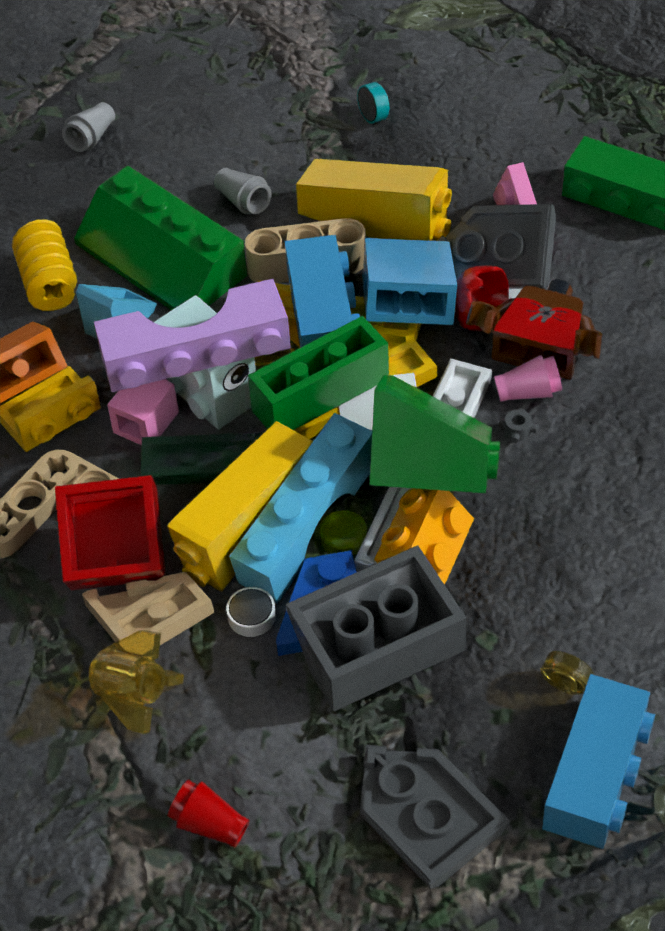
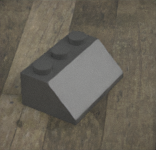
M418 545L286 604V610L310 672L333 711L459 654L466 649L467 618Z

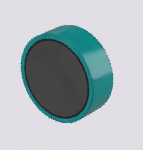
M377 82L360 86L357 92V101L364 119L371 124L385 120L388 117L390 106L384 88Z

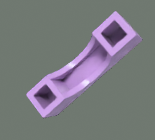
M274 279L229 289L226 302L221 310L209 320L195 326L184 328L161 326L147 319L140 311L94 321L99 349L111 392L135 388L140 385L172 377H180L188 373L216 366H224L233 362L291 348L288 316Z

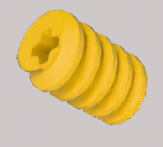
M47 219L35 220L25 224L13 236L12 249L28 301L34 308L42 311L62 309L71 304L74 299L77 277L62 236L61 228L55 222Z

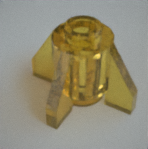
M139 630L104 648L93 659L89 667L90 687L94 694L104 700L128 730L141 734L150 733L153 709L143 705L155 702L160 697L164 686L180 685L184 681V674L163 670L155 662L154 659L159 657L161 633L149 630Z

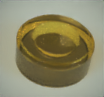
M562 651L549 652L541 667V674L550 685L572 695L584 694L590 674L594 675L593 670L588 664L576 656Z

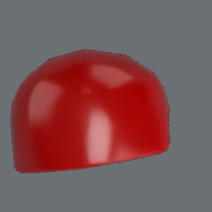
M497 266L470 267L457 278L454 315L463 328L482 331L479 326L465 325L472 302L481 301L496 307L509 299L508 279L504 270Z

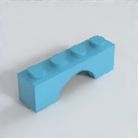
M336 413L331 416L229 557L239 584L244 587H257L267 591L272 596L274 603L278 604L300 573L309 541L323 514L340 496L347 493L355 495L370 474L371 430Z

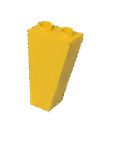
M314 159L296 183L298 214L318 221L354 219L363 224L366 236L370 238L437 241L442 235L446 237L451 229V220L447 219V209L451 201L452 190L448 188V170L444 168Z
M276 421L171 520L167 527L175 545L173 550L180 557L183 565L182 572H186L198 586L205 587L206 584H209L221 592L235 576L229 557L312 444V440Z

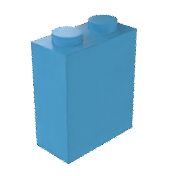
M365 238L362 279L365 317L367 321L453 325L457 281L449 242Z

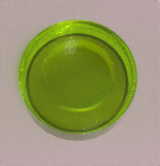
M342 510L333 512L325 517L320 525L321 545L328 554L352 550V554L355 556L358 554L367 535V526L364 519L352 511Z

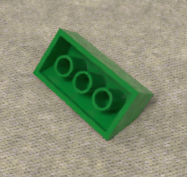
M128 165L98 186L74 237L77 246L170 310L175 309L195 295L210 306L228 292L229 289L247 277L244 240Z

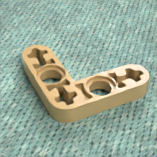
M53 450L47 452L0 499V558L11 556L18 551L57 509L55 486L119 478L69 451ZM29 496H36L42 500L36 508L31 510H23L18 507L20 501ZM8 532L5 537L2 536L3 533Z

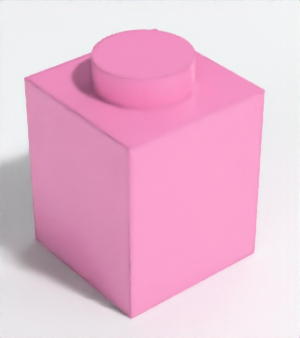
M167 379L140 385L135 388L119 390L107 404L113 433L149 449L152 448L179 413L175 386Z

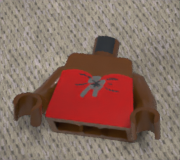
M560 279L552 280L549 282L547 289L530 285L525 286L516 298H510L496 307L481 301L471 303L465 325L479 326L487 334L493 331L492 360L520 366L539 355H542L543 359L554 356L560 377L572 380L578 354L586 357L593 355L594 358H600L603 334L595 330L591 318L582 314L583 301L578 297L571 296L573 289L566 281Z

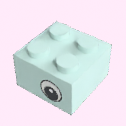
M195 295L154 323L165 327L184 328L201 324L217 313ZM253 357L224 366H216L188 373L180 377L168 378L167 380L174 384L175 392L188 402L190 409L199 419H207L219 430L251 408L248 375L256 371L255 361Z

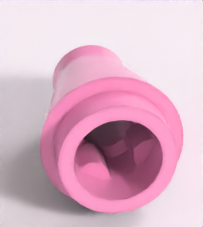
M539 355L504 374L494 376L500 402L517 399L553 398L552 393L562 391L561 379L554 356L543 359L542 355Z

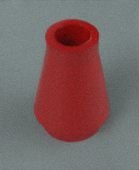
M189 779L185 781L176 794L167 815L177 822L176 828L226 843L233 848L241 841L250 822L248 818L240 815L203 781L196 784Z

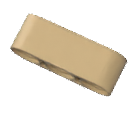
M336 219L254 230L245 238L248 275L255 283L258 280L264 281L268 279H274L275 283L289 282L285 241L336 235L339 252L347 251L350 274L357 273L363 269L365 228L362 223L354 219Z

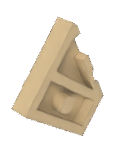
M186 572L163 576L155 581L140 580L126 583L127 591L99 596L97 589H92L82 594L86 607L131 662H134L214 613L211 599Z

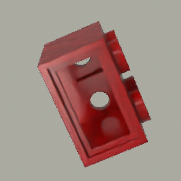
M151 475L55 486L63 582L71 591L123 585L140 580L155 581L166 576L158 492Z

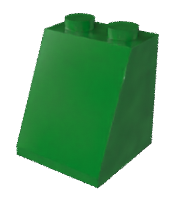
M383 375L374 390L370 485L486 493L488 479L497 480L500 441H491L492 427L393 375Z

